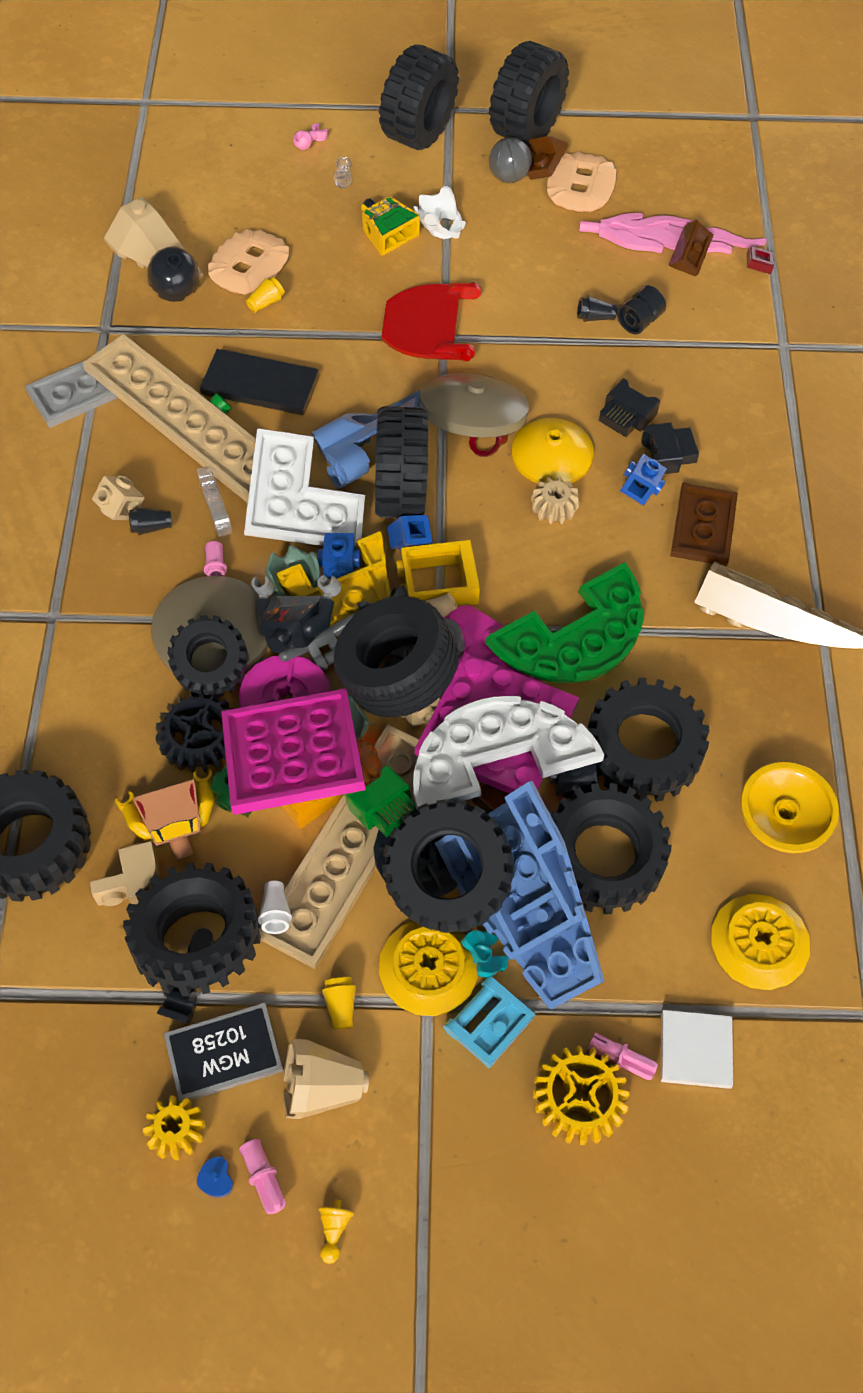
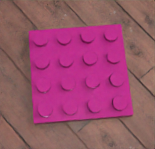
M465 652L452 682L441 697L415 747V755L419 756V750L426 737L444 722V718L469 703L491 697L519 696L524 701L540 704V701L554 705L565 711L564 715L571 719L579 697ZM531 751L473 767L478 781L509 794L529 781H533L538 791L543 780Z
M346 688L221 711L230 803L233 815L366 790Z

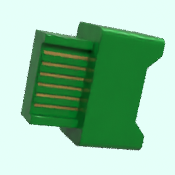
M389 765L382 769V774L379 778L365 787L366 790L345 795L349 811L368 830L376 826L386 837L390 835L394 827L399 828L403 823L402 818L408 812L411 815L417 812L415 802L411 798L409 785Z

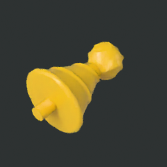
M334 1199L333 1208H318L324 1228L323 1233L326 1235L327 1244L320 1250V1257L327 1264L334 1263L339 1258L340 1251L335 1244L346 1229L351 1217L354 1216V1212L340 1209L342 1200Z

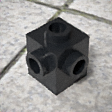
M596 763L549 776V783L555 784L556 795L572 798L573 791L581 788L583 793L589 792L591 784L597 783Z

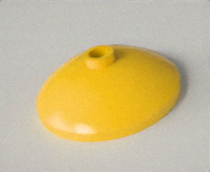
M542 418L526 424L516 433L512 442L511 456L517 470L532 482L537 484L539 481L545 483L549 476L553 481H557L561 477L563 483L568 481L574 483L589 471L593 462L594 447L588 434L578 425L559 418Z
M777 762L758 769L747 780L741 794L740 808L746 826L759 841L778 851L803 853L814 850L830 838L838 823L839 805L829 783L814 770L797 763ZM779 813H785L789 819H783Z

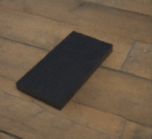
M216 349L200 386V392L203 395L212 397L215 393H218L227 400L304 415L319 378V369Z

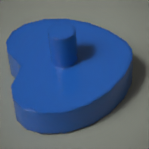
M213 1157L202 1166L197 1177V1185L200 1190L211 1197H225L233 1190V1181L228 1176V1162L223 1157Z

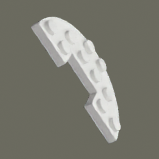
M519 696L481 699L462 706L444 718V722L433 732L431 731L424 740L419 750L413 775V793L416 809L418 811V806L425 803L429 806L437 804V800L447 799L448 802L456 803L457 800L464 801L481 796V788L473 770V767L531 751L541 777L545 778L603 761L604 753L596 739L583 724L580 723L578 725L575 721L564 715L565 711L543 701H540V704L524 701Z

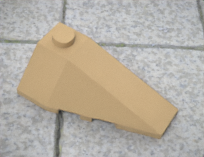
M143 197L133 200L119 209L104 237L107 245L119 257L123 259L128 257L136 261L137 266L143 269L148 267L151 257L158 250L165 247L184 249L158 212ZM199 269V279H200V278L203 277V273H202L201 270Z

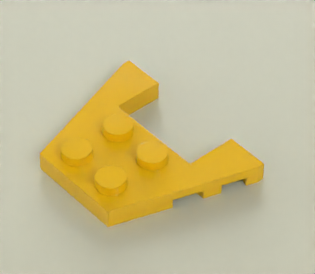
M380 531L356 541V547L360 550V554L367 567L337 578L341 585V591L338 595L332 597L335 603L330 627L347 616L356 613L353 605L362 601L374 603L390 596L383 538ZM301 564L276 573L277 581L292 596H324V592L319 587H312Z

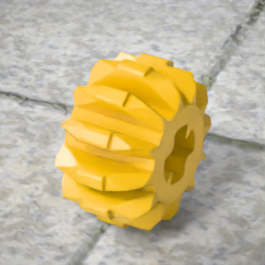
M170 1096L169 1106L167 1107L161 1101H157L155 1105L159 1110L158 1114L146 1113L147 1120L153 1124L143 1128L144 1135L151 1137L146 1143L149 1149L158 1148L157 1155L162 1159L170 1151L173 1160H179L180 1149L183 1148L188 1155L193 1154L194 1151L190 1143L191 1141L202 1143L203 1137L196 1131L206 1128L205 1121L197 1119L202 1113L199 1106L191 1108V1100L187 1097L178 1105L177 1098ZM174 1121L181 1129L176 1134L168 1127Z

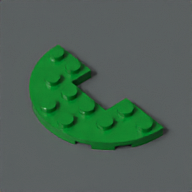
M624 562L580 586L577 592L590 607L591 613L552 633L538 614L533 611L488 635L485 643L505 663L537 679L556 683H578L598 678L623 662L637 641L644 620V609L641 608L639 597L641 590L632 571Z

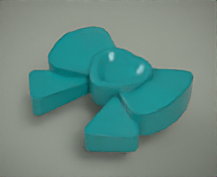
M475 930L469 932L461 940V944L470 951L473 957L477 975L484 978L492 977L498 971L504 972L509 960L508 956L492 957V950L489 947L498 941V937L490 934L488 931L483 933L482 931Z

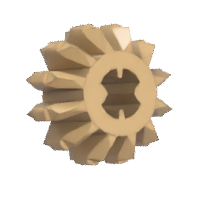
M548 476L546 482L539 481L536 489L532 492L533 513L538 514L539 521L548 519L550 525L554 521H558L562 525L565 519L572 520L574 513L579 507L578 489L572 488L571 481L563 483L561 477L557 481H553Z

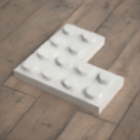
M257 428L244 535L324 546L325 533H354L356 546V541L361 539L365 495L308 487L314 437Z

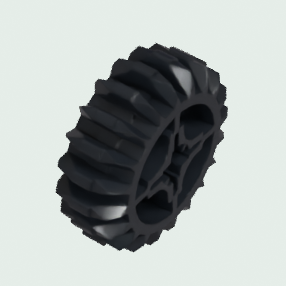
M190 692L189 699L186 700L178 696V704L168 703V712H160L159 718L161 722L156 723L158 734H156L155 738L160 746L161 755L166 756L169 764L173 765L176 763L181 771L189 766V770L192 773L197 770V767H202V770L207 773L208 765L211 764L219 769V760H226L223 729L221 733L216 731L212 721L216 719L223 725L221 711L233 708L229 707L226 699L219 701V697L216 694L209 699L203 692L200 697L196 698ZM176 732L181 733L182 737H184L185 743L183 746L175 742Z

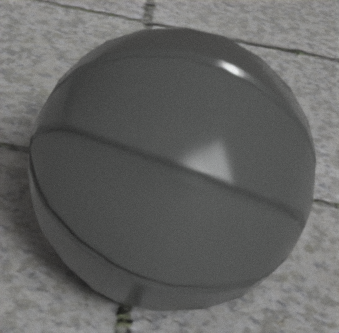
M503 138L490 151V170L498 180L504 183H515L522 180L531 167V152L528 146L518 138Z

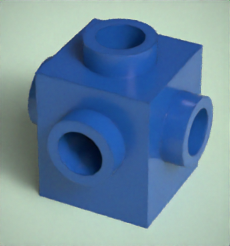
M643 454L637 463L632 460L623 475L627 479L620 491L644 506L652 494L657 496L666 481L662 477L667 468L655 459Z
M325 533L324 548L318 550L319 567H323L324 575L328 579H331L332 576L336 579L354 572L355 567H360V550H356L354 533Z

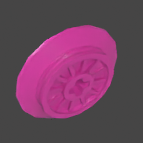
M272 656L255 664L244 676L239 690L240 708L280 701V697L285 698L287 694L291 698L329 692V680L321 668L307 658L298 656L283 662L279 656Z

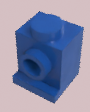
M428 515L401 516L387 526L391 549L401 550L403 547L432 544Z

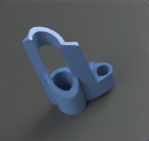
M421 390L391 406L419 407ZM365 413L344 414L311 432L318 449L327 463L330 464L327 467V472L331 481L338 489L368 473V463L370 460L365 451L360 447L369 443L371 436L377 433V413L375 415Z

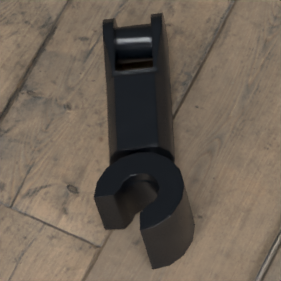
M206 928L195 931L187 953L197 952L214 943L211 931ZM174 987L171 994L164 993L166 999L156 1014L186 1024L190 1023L196 1008L195 992L197 988L191 989L190 996H182L179 988Z

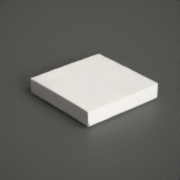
M663 1010L661 1013V1082L731 1089L733 1086L732 1016Z

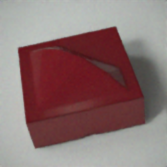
M753 246L749 247L746 253L747 268L771 274L774 269V253Z

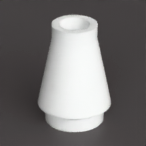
M269 881L264 884L258 922L266 933L278 934L285 932L289 928L292 916L284 893V885L280 881Z

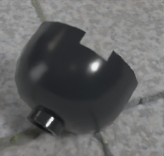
M165 247L158 250L150 259L147 268L148 284L158 293V297L170 302L183 301L186 296H189L192 292L195 293L199 284L198 264L194 257L186 250L179 247Z

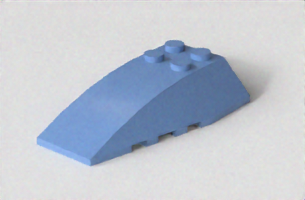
M529 781L504 797L506 802L487 814L499 823L510 843L513 854L514 878L511 883V891L502 903V908L482 925L490 934L494 933L505 946L503 951L510 960L515 959L524 970L522 975L551 1010L605 980L565 841L533 781ZM446 835L435 842V845L451 877L457 882V888L462 896L469 892L479 879L481 872L480 856L476 848L468 840L455 835Z

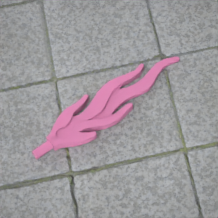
M628 213L609 219H601L600 223L580 221L579 231L599 233V237L608 239L624 248L662 253L663 247L675 250L683 227L691 223L692 220L665 215L643 219L642 213ZM707 228L714 234L712 241H718L710 243L707 253L722 252L731 254L733 248L730 245L749 248L750 246H762L767 241L766 238L744 239L722 229Z

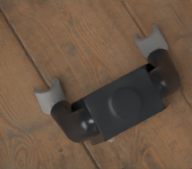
M325 575L318 579V587L324 592V596H272L271 599H268V596L273 593L274 586L268 577L265 576V584L262 587L256 577L252 579V587L259 595V599L256 600V623L259 633L265 637L269 649L275 653H281L285 648L308 647L319 634L330 627L335 603L332 597L338 595L341 591V585L334 576L331 577V582H329Z

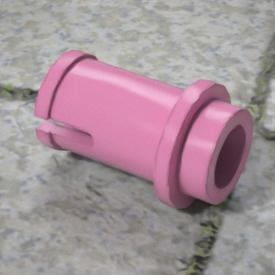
M217 541L206 543L204 547L206 555L204 573L207 576H224L227 572V566L223 560V545Z

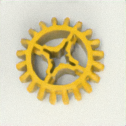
M581 1045L576 1047L575 1056H572L571 1051L567 1047L563 1048L562 1059L558 1055L552 1054L549 1059L551 1065L543 1063L540 1067V1071L544 1076H536L534 1084L542 1089L534 1090L533 1098L543 1101L536 1105L535 1111L536 1113H548L541 1123L543 1126H548L554 1122L556 1125L552 1135L555 1137L559 1135L561 1129L566 1131V1143H571L574 1134L578 1135L580 1145L586 1144L587 1134L590 1135L595 1144L599 1143L601 1140L600 1131L605 1136L610 1137L613 1134L611 1125L620 1127L623 1122L618 1114H626L628 1111V1106L621 1101L627 1100L630 1093L629 1091L618 1089L626 1084V1077L615 1078L620 1069L619 1064L612 1065L609 1068L606 1065L609 1060L608 1054H604L601 1060L595 1058L597 1053L595 1048L590 1049L588 1056L584 1055ZM582 1069L595 1075L590 1078H582L575 1071L570 1072V1070ZM560 1076L564 1081L562 1086L565 1088L567 1096L563 1098L559 1105H556L553 1098L552 1085L556 1078ZM603 1085H605L609 1096L608 1110L604 1115L599 1110L600 1104L595 1096ZM576 1089H579V1091L581 1089L585 1091L590 1089L585 1101L582 1098L581 1101L576 1098L571 1101ZM573 1111L583 1113L587 1119L592 1118L593 1121H575L566 1115Z

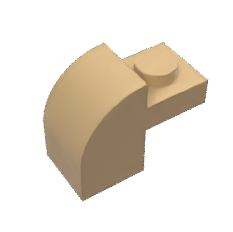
M151 841L118 849L123 874L90 882L91 892L98 906H115L124 899H129L131 904H138L135 893L140 888L145 891L150 889L152 886L149 880L155 875L160 879L157 855Z

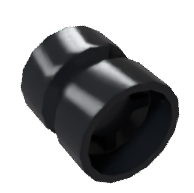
M643 286L617 309L618 321L627 332L634 335L640 334L651 322H654L666 311V301L661 292L655 287Z

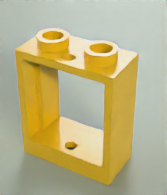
M471 540L401 548V559L396 560L398 577H403L404 584H400V586H405L409 597L426 601L450 593L457 606L479 605L480 587ZM459 564L463 587L414 591L411 569Z

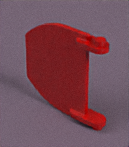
M476 282L427 284L409 288L394 295L386 301L381 335L382 340L392 349L412 357L470 361L475 356V348L470 344H454L459 299L473 300L481 296V287Z

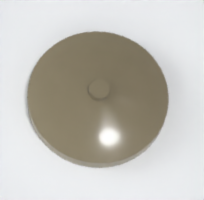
M454 373L438 376L423 385L419 397V407L427 411L429 422L443 430L470 437L486 438L511 434L523 427L527 421L529 411L528 399L518 388L498 378L481 374Z
M226 576L199 577L174 588L160 602L152 620L151 635L158 657L172 671L168 663L170 658L167 652L168 647L172 646L170 642L172 635L177 636L179 634L177 628L180 625L184 628L188 626L187 620L194 618L196 622L200 621V616L207 615L208 619H213L214 615L220 617L222 622L228 620L232 623L233 628H237L240 631L249 655V660H247L249 671L262 659L268 649L266 639L260 635L256 623V600L259 599V595L247 583ZM217 643L203 644L193 653L191 664L194 669L201 672L214 671L224 663L227 656L226 649Z

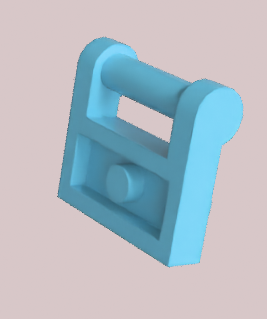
M491 976L481 983L482 989L454 1019L450 1018L443 1025V1029L448 1035L460 1042L489 1069L535 1017L534 1012ZM492 997L497 998L500 1002L471 1034L464 1029Z

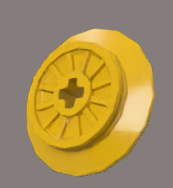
M749 894L732 899L719 910L711 926V948L719 966L733 980L752 989L773 990L789 985L803 973L810 957V936L803 920L789 905L771 896ZM757 935L760 937L766 936L768 941L767 943L764 941L757 942L755 938Z
M414 921L402 925L388 937L380 953L379 977L385 993L398 1007L415 1015L438 1016L458 1008L470 997L478 980L473 957L470 951L461 944V940L466 935L460 931L441 933L440 931L422 927ZM423 960L435 961L434 970H430L428 966L422 968Z

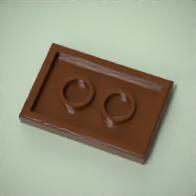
M682 483L670 556L710 564L717 562L727 566L730 558L738 493Z

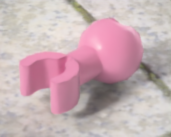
M315 123L309 132L305 130L297 131L294 134L293 143L300 150H307L311 146L312 141H325L328 129L319 130V123Z

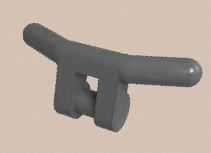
M356 613L347 616L319 634L308 647L284 649L283 652L279 653L280 660L287 662L308 652L314 664L318 665L323 672L329 669L328 665L334 663L336 637L340 635L348 621ZM328 644L331 651L322 655L318 648Z

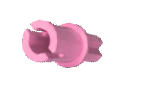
M595 1032L587 1050L589 1054L590 1049L595 1048L597 1050L595 1057L602 1058L604 1054H608V1063L612 1065L619 1064V1067L647 1080H651L654 1077L658 1066L655 1061L627 1049L629 1044H619Z
M253 1139L243 1144L239 1151L251 1175L249 1183L250 1185H255L265 1212L268 1215L275 1214L286 1207V1201L275 1178L276 1168L270 1166L261 1145V1140Z

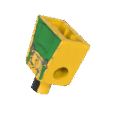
M387 197L376 203L369 198L363 202L361 206L363 211V231L382 256L420 235V215L396 199Z

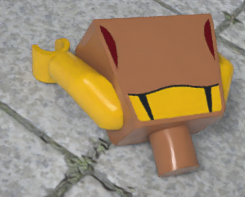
M208 769V777L204 779L198 778L197 771H194L193 780L137 797L131 791H128L130 799L125 803H121L118 797H116L115 803L122 812L128 828L145 843L151 841L157 847L170 843L175 861L194 856L189 837L201 833V828L205 827L209 822L214 805V797L210 789L213 775L210 769Z

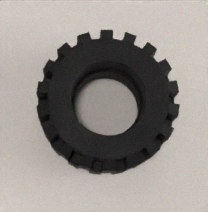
M207 615L200 616V621L195 622L194 618L187 620L189 625L185 628L180 625L177 628L179 634L177 636L172 635L170 639L172 646L168 647L167 654L170 658L168 663L175 678L185 690L188 689L197 697L202 692L208 698L214 694L222 697L224 696L223 692L227 690L231 693L235 690L234 685L237 682L239 684L242 683L244 679L243 674L248 671L247 660H249V655L240 631L237 628H233L232 623L228 620L222 622L220 617L214 615L213 619H208ZM206 643H217L226 649L227 656L224 663L218 669L211 672H201L194 669L191 659L195 650Z

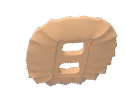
M579 151L574 154L565 153L554 173L548 179V196L556 206L576 212L591 213L602 208L608 202L615 186L617 169L614 168L613 162L606 161L603 156L583 154ZM578 168L593 171L591 176L580 175L576 172ZM573 184H580L588 188L586 192L571 190Z
M246 229L242 233L235 232L233 237L226 239L224 245L219 246L217 253L213 254L212 261L208 263V274L215 284L230 292L243 295L253 293L265 278L276 277L282 270L289 256V246L285 245L282 238L266 234L261 229L257 231ZM253 246L264 250L259 257L247 253ZM239 262L251 266L246 273L238 272L233 268Z

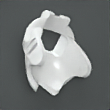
M443 186L440 193L435 195H420L419 209L417 206H413L414 212L420 215V222L429 230L432 236L440 239L459 238L461 229H464L466 222L462 221L461 214L457 210L454 194L448 186ZM441 219L454 220L449 230L440 225Z

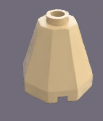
M293 1039L291 1041L292 1044H289L283 1082H287V1092H283L285 1118L301 1119L355 1103L361 1099L362 1093H367L369 1074L368 1071L363 1070L361 1062L309 1040Z

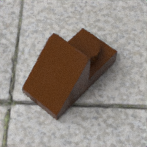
M552 136L530 139L529 143L536 156L528 171L530 180L551 177L568 148L567 142Z

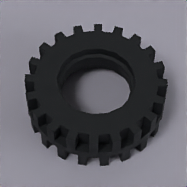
M639 678L635 686H631L629 681L626 680L621 682L618 691H615L612 687L606 691L604 700L599 698L595 703L587 729L596 739L604 753L603 761L596 763L597 777L602 774L606 778L604 786L609 789L610 783L618 784L617 787L621 788V793L626 794L629 787L636 790L635 794H638L637 800L640 802L647 795H654L656 802L663 801L666 793L670 792L674 797L680 794L682 786L686 785L689 787L696 773L698 774L709 746V741H707L710 732L709 725H703L702 723L705 717L703 710L695 711L693 709L695 699L691 695L686 699L682 698L679 695L681 688L676 685L672 690L664 688V680L657 679L656 685H647L646 678ZM640 714L655 716L665 721L674 731L676 736L675 748L672 753L664 758L655 760L639 758L628 752L621 744L618 736L619 727L624 720L631 716Z
M599 783L591 784L589 792L583 793L581 788L574 790L571 799L567 800L564 797L559 802L557 811H552L551 817L565 841L581 900L586 904L585 911L592 912L594 907L604 908V914H612L614 908L621 907L623 912L631 910L632 905L636 902H639L640 905L647 900L648 895L651 892H655L668 865L672 845H668L669 827L663 828L661 824L664 816L660 810L655 813L650 810L652 801L649 798L645 797L641 802L634 798L636 790L630 787L625 794L617 791L618 784L610 783L608 790H600ZM606 825L619 829L630 838L634 845L635 860L633 865L625 873L618 876L603 877L591 873L581 865L576 856L575 844L577 838L584 830L592 826Z
M187 863L186 870L177 873L175 868L172 867L167 869L169 876L162 880L155 875L149 880L152 886L150 889L145 891L140 888L135 893L138 904H128L126 911L130 919L123 920V928L127 935L124 938L140 975L144 974L148 984L152 987L159 982L164 993L171 994L174 987L179 988L182 996H190L191 989L200 988L202 995L210 993L209 985L219 982L222 988L230 984L227 976L232 972L240 976L245 971L244 959L253 961L256 956L253 944H260L261 941L258 929L261 925L258 922L257 910L249 888L246 889L244 880L239 875L233 879L230 869L223 867L220 872H216L213 863H205L203 869H196L194 863ZM207 911L219 914L225 921V928L221 936L210 946L197 952L178 953L169 950L164 945V937L168 929L177 920L191 913Z

